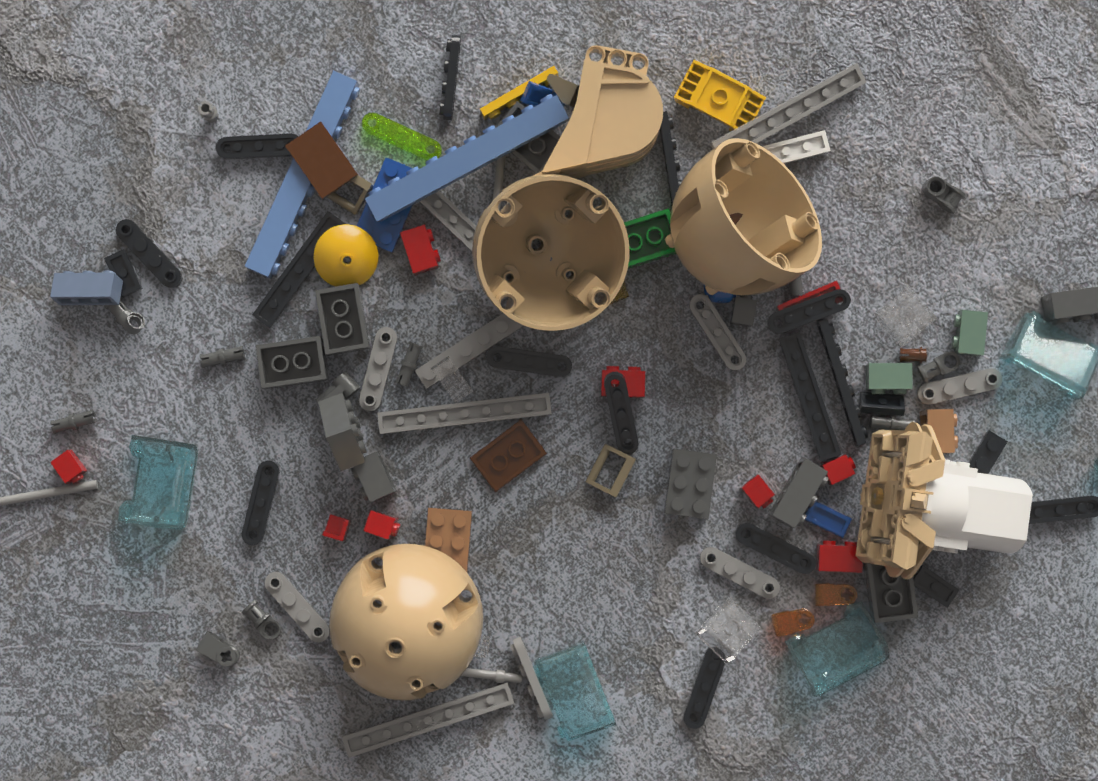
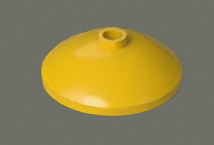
M349 224L337 225L325 231L318 239L313 255L318 274L324 281L335 287L354 283L362 285L374 274L379 257L378 249L372 236L364 229ZM348 256L351 258L349 263L343 262L344 257Z

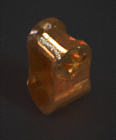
M815 584V606L849 605L857 599V591L851 585ZM848 588V591L852 592V596H849L848 600L845 601V597H842L841 593H844L845 589Z
M805 608L771 615L776 637L810 629L815 622L814 615ZM802 614L810 617V619L806 620V624L799 621L802 618Z

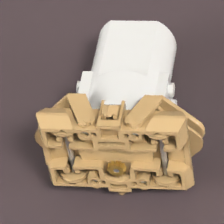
M911 422L905 430H878L872 434L866 482L862 485V492L860 494L862 512L856 557L864 563L885 566L890 577L896 578L901 576L904 579H911L932 550L958 554V549L967 550V548L1008 554L1015 553L1027 541L1032 492L1027 483L1021 479L977 473L978 469L970 468V463L946 460L934 430L928 424L920 427L918 423Z

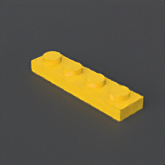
M555 66L550 67L480 108V113L484 120L487 118L492 120L501 114L500 111L506 107L511 109L521 99L529 81L542 86L545 85V87L551 86L547 81V76L549 74L558 76Z

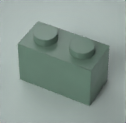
M960 310L958 315L955 314L953 325L957 327L956 336L952 337L951 343L954 353L977 357L984 355L988 312Z
M912 363L866 364V390H872V394H885V390H893V394H907L906 390L913 389Z

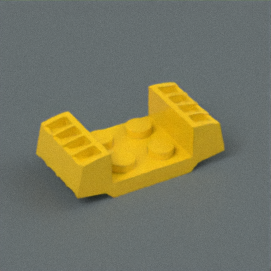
M693 60L674 99L675 102L688 109L691 106L729 126V131H733L756 118L766 97L728 75Z

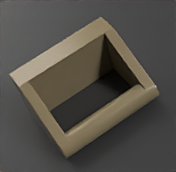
M549 74L547 81L561 102L575 107L579 85Z
M359 175L349 181L363 190L356 205L335 192L327 197L354 215L359 212L366 201L365 198L369 196L368 192L373 188L370 182Z
M604 444L585 482L616 498L636 459ZM611 451L626 460L611 489H608L596 483L595 480Z

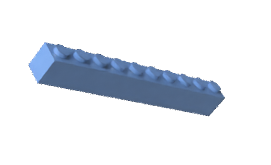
M333 70L307 130L321 121L331 137L338 139L342 132L340 125L343 119H347L351 112L350 103L352 99L356 100L360 92L358 82ZM294 158L245 264L247 269L270 279L273 275H277L281 266L278 262L281 256H285L289 249L288 240L290 236L295 235L298 229L297 220L299 216L303 217L307 209V205H305L307 198L312 197L315 192V188Z
M550 94L540 100L541 104L535 107L529 105L522 109V114L517 117L511 115L503 119L502 125L496 128L494 125L483 130L484 134L480 137L472 136L463 141L465 145L459 148L453 146L445 151L446 155L438 159L435 156L425 162L426 166L420 169L417 166L407 171V176L402 179L396 177L388 181L389 186L383 189L377 187L368 192L370 196L366 197L365 200L376 221L382 222L568 122L570 118L557 95L553 97Z

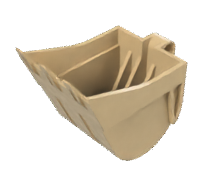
M598 45L591 46L587 50L577 101L570 120L543 170L532 176L554 174L576 179L586 175L630 166L643 159L651 151L662 123L663 105L657 88L646 76L648 59L644 54ZM592 53H598L602 58L597 62L592 61L589 56ZM613 57H620L623 63L621 65H613L611 59ZM634 61H642L644 68L637 70L633 67L632 63Z

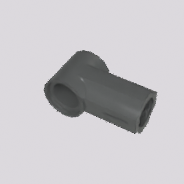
M345 371L315 400L318 403V401L343 393L345 400H347L360 389V386Z

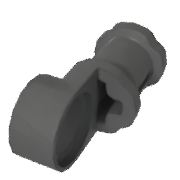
M121 297L119 305H104L105 309H109L114 315L115 321L118 324L120 323L128 333L138 334L144 327V318L131 309H127L121 301ZM129 320H135L139 327L132 326Z
M946 352L924 366L918 365L917 369L921 379L926 384L931 378L938 375L943 376L957 369L960 365V358L954 352ZM948 355L953 356L956 360V364L952 368H948L944 364V358ZM935 368V370L927 373L928 370Z
M255 599L241 613L250 618L254 623V627L263 637L269 640L278 638L282 631L280 623L275 621L269 613H265L257 605L258 601ZM270 623L277 627V633L274 636L267 635L265 631L266 626Z

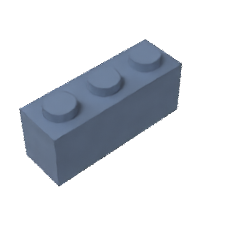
M105 270L103 273H95L93 271L54 273L50 297L58 305H119L123 280L115 272Z

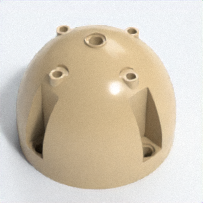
M739 138L722 142L699 160L687 173L673 201L670 219L671 234L665 238L667 245L675 248L676 254L683 266L693 277L705 285V289L710 295H714L718 291L734 295H756L778 289L813 268L820 258L822 249L821 229L816 212L799 181L767 149L752 141ZM734 213L743 214L736 225L729 216Z
M545 174L527 177L503 189L480 216L473 237L472 256L474 270L489 300L501 312L517 323L545 331L574 328L599 315L609 306L619 292L629 264L627 230L612 202L593 186L581 180L563 175ZM600 197L602 205L593 208L594 199ZM502 201H507V204L499 212V203ZM566 210H569V211H570V214H569L568 217H565V211H566ZM538 238L541 244L538 249L534 250L531 247V242ZM571 271V276L567 278L566 273ZM510 273L511 278L506 280V275ZM602 292L603 300L600 303H595V295ZM508 296L509 298L504 308L501 306V300Z
M396 544L380 548L363 557L349 570L335 594L329 621L332 647L337 650L344 662L343 669L365 690L392 700L422 699L427 693L438 689H445L454 683L472 661L478 648L483 628V608L480 595L468 573L455 560L436 549L417 544ZM374 558H381L383 565L375 564ZM468 590L472 596L465 598L461 595V592ZM375 600H380L381 604L376 603ZM439 622L442 626H438L435 623ZM391 642H399L402 648H393Z

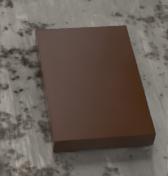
M321 121L286 145V148L322 199H325L358 176Z
M520 419L471 456L470 459L496 493L547 453L522 419Z

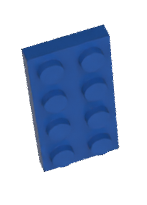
M386 157L372 190L377 187L383 189L389 186L387 182L396 177L402 179L407 176L406 172L412 168ZM366 203L357 226L372 236L377 247L393 253L412 206L382 222H377L369 205Z

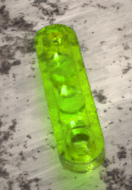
M368 113L362 119V127L369 135L426 161L435 156L438 159L441 157V145L430 137L377 113ZM376 120V125L373 127L369 126V121ZM432 146L435 148V151L428 153L427 148Z

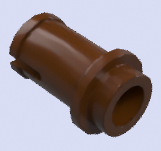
M919 347V349L900 348V354H909V356H899L900 362H919V364L926 362V349H922V347Z

